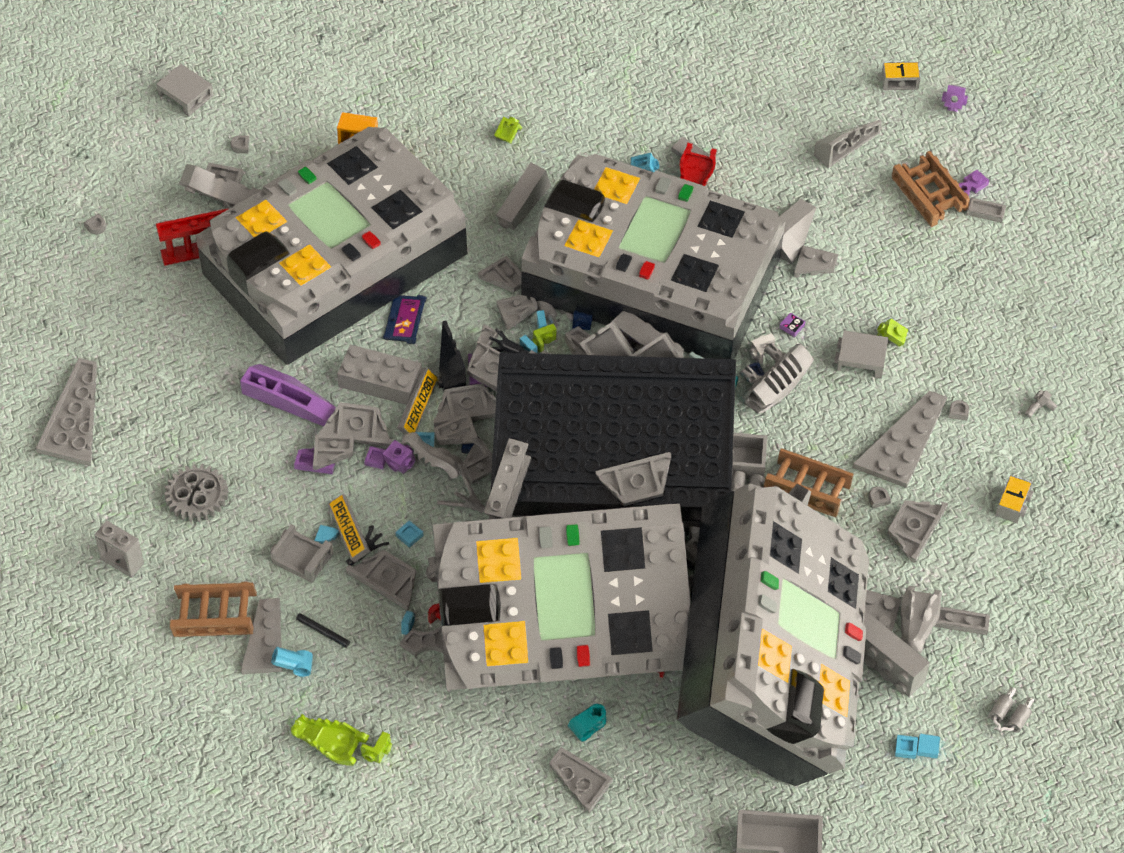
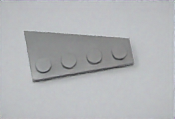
M280 598L260 599L253 623V634H250L241 669L242 674L282 672V667L271 663L274 649L276 647L282 648Z

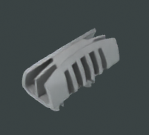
M771 342L764 349V352L776 361L771 369L763 376H758L747 365L740 372V375L752 384L743 397L745 405L756 413L761 414L776 405L795 388L814 360L801 343L793 346L787 353H782Z

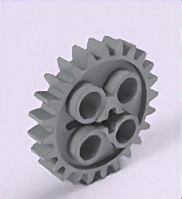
M193 464L192 469L185 466L186 471L183 472L181 469H178L179 475L172 474L173 480H167L168 486H165L166 492L164 495L170 512L174 511L176 517L181 514L182 520L189 517L190 522H192L193 518H197V521L200 522L201 517L208 520L207 515L209 514L215 517L214 511L221 512L220 506L226 505L225 500H228L227 493H229L226 480L223 479V474L218 475L217 469L212 471L211 466L204 469L203 464H201L200 468H196V465Z

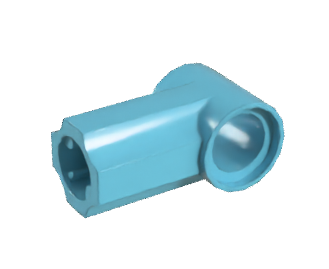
M276 647L271 663L275 666L293 670V673L297 676L306 677L311 675L313 654L306 650L294 652Z

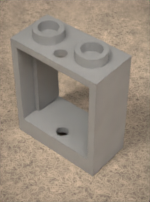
M106 521L94 534L100 560L131 578L143 566L144 562L139 539L109 521Z

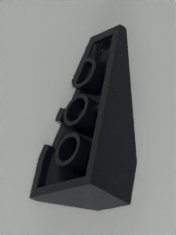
M446 320L442 321L439 377L436 378L438 388H442L443 393L445 389L466 386V368Z

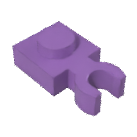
M975 170L964 178L963 183H959V187L965 190L964 192L969 196L970 191L976 194L988 186L989 179L978 170Z

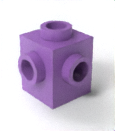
M948 84L947 92L943 91L941 101L945 102L944 106L948 107L947 110L958 112V109H962V105L966 106L968 95H965L966 87ZM957 96L958 100L953 101L951 97Z
M396 440L383 453L388 466L393 471H399L403 474L411 469L416 461L413 449L409 445H402Z

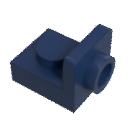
M574 311L572 329L580 327L583 330H591L593 315Z

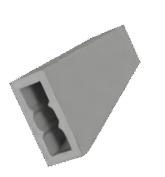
M530 162L496 214L500 226L505 229L509 227L515 230L548 191L551 183L545 169Z

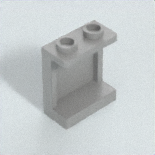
M183 64L172 69L167 76L160 79L156 84L158 95L162 97L166 94L183 106V111L187 116L193 114L213 97L212 84Z
M844 330L843 337L838 338L837 348L840 349V353L836 352L834 362L838 364L837 371H841V366L874 370V377L882 378L888 337Z
M291 524L288 529L283 531L280 541L272 546L270 554L273 564L313 583L333 555V546L331 542L326 540L321 544L298 533L295 526Z

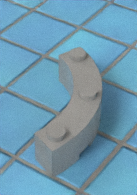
M186 164L179 182L180 185L185 187V191L195 194V192L222 202V206L229 209L260 191V189L256 188L249 189L245 185L229 179L214 178L216 174L190 164Z

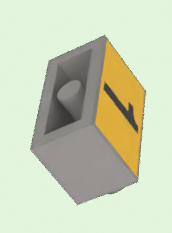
M918 62L883 63V90H918L920 83Z
M1010 475L995 516L1018 524L1020 516L1024 517L1027 511L1026 501H1031L1034 492L1031 491L1032 483Z

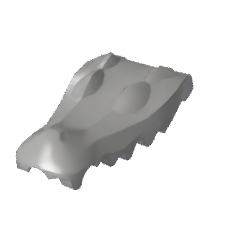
M415 432L403 436L401 443L404 445L408 442L410 447L414 448V454H418L419 460L425 458L424 463L430 462L431 466L444 469L450 478L461 476L457 464L460 463L462 465L463 463L460 457L452 455L445 448H434L428 445Z
M908 586L900 609L901 640L916 652L922 653L925 639H928L933 626H936L939 619L942 591L935 590L934 594L917 592L914 586Z

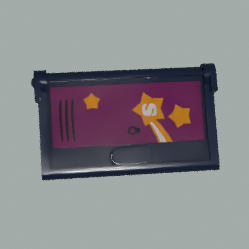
M400 295L392 302L383 339L415 344L427 297L424 295H417V297Z

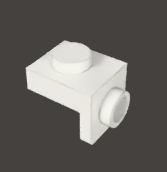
M772 333L766 336L762 335L751 342V349L749 350L751 358L760 364L763 362V354L766 353L764 349L771 342L775 345V337Z

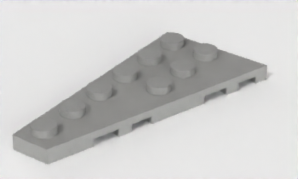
M78 358L36 447L37 453L91 466L97 379L96 362Z
M929 390L853 463L852 468L907 488L944 408L947 397Z

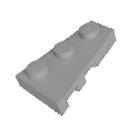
M560 747L549 762L550 767L589 814L613 782V778Z

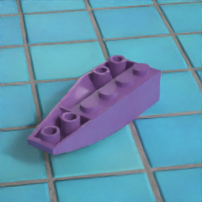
M262 364L250 366L240 380L242 394L321 426L327 423V420L336 409V406L296 378Z

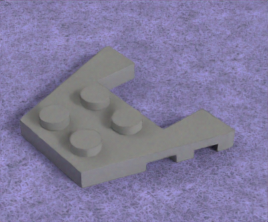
M484 324L476 349L467 368V375L497 391L500 352L490 347L494 341L489 340V337L497 339L498 333Z

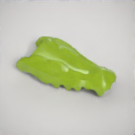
M303 714L295 720L294 725L291 727V734L306 741L331 761L347 766H354L356 758L352 755L359 742L366 743L369 739L368 734L358 731L345 722H339L338 720L331 722L327 718L325 720L320 718L314 720L307 718Z

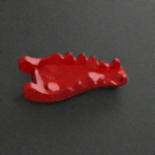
M687 142L680 159V178L706 186L715 169L717 149L712 148L709 157L691 152L693 143Z

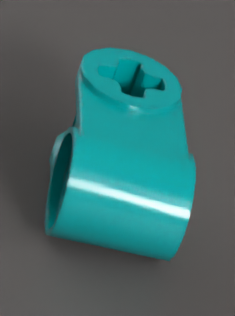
M593 704L569 721V729L581 742L589 739L606 725L605 707L602 704Z

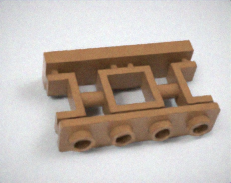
M931 151L926 152L925 157L924 155L920 156V165L909 169L905 163L902 166L900 164L893 166L892 179L931 227L937 225L939 219H944V210L953 206L958 212H961L962 209L963 211L968 210L970 201L968 194L959 187L958 182L950 176L948 170L941 165L937 156H934ZM930 169L932 173L926 175L924 172ZM918 176L919 179L914 182L912 178ZM935 182L940 190L930 194L924 186ZM950 194L952 198L946 200L945 196ZM938 200L939 204L934 207L932 202Z

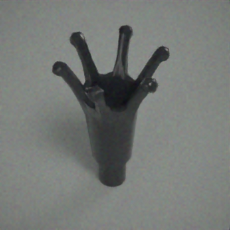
M498 328L495 330L502 340L489 337V340L498 343L499 347L492 348L499 352H530L524 349L523 346L509 340L503 334V331H499Z
M374 526L368 527L369 530L365 540L370 552L381 546L389 545V542L375 545V542L383 534H376L370 540ZM350 557L345 561L348 565L351 566L356 563L353 562L350 559Z

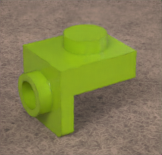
M890 318L880 323L877 328V336L888 337L890 341L900 347L905 343L908 329Z
M383 731L374 747L362 744L360 748L363 758L369 762L374 761L380 764L384 755H388L391 751L390 734Z

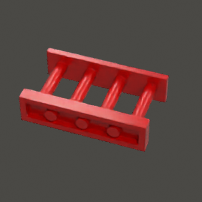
M229 208L156 223L159 241H165L166 249L160 250L164 266L199 259L197 242L191 243L190 236L199 234L211 227L210 220ZM183 237L184 245L173 247L172 239Z

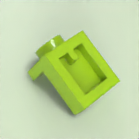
M503 117L494 136L511 144L517 131L522 129L519 120L513 117H509V119Z
M554 323L533 331V339L531 341L537 345L539 353L544 351V344H550L556 340L557 329Z

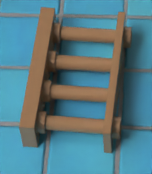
M781 448L777 461L780 467L776 475L767 474L764 488L777 486L789 493L796 484L801 485L806 474L816 477L817 479L812 489L801 485L811 491L807 506L813 510L837 517L841 499L838 496L842 487L851 488L854 474ZM788 468L799 471L794 482L783 479ZM824 481L835 484L830 495L819 491Z
M244 581L241 583L174 585L178 599H181L179 619L170 620V629L174 637L253 634L254 627L251 618L247 617L248 597L257 596L254 583ZM229 597H240L239 616L237 618H227ZM201 598L199 618L187 619L189 599ZM209 598H221L218 618L207 619Z

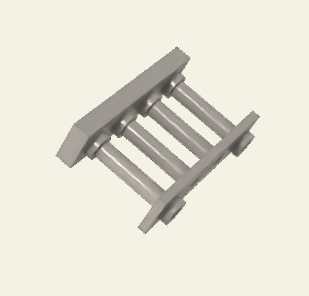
M509 438L484 510V514L490 515L488 520L512 517L524 477L528 470L527 468L531 461V456L525 455L528 443Z

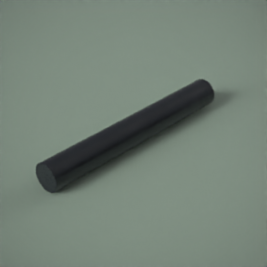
M301 613L297 615V621L345 648L349 646L350 641Z

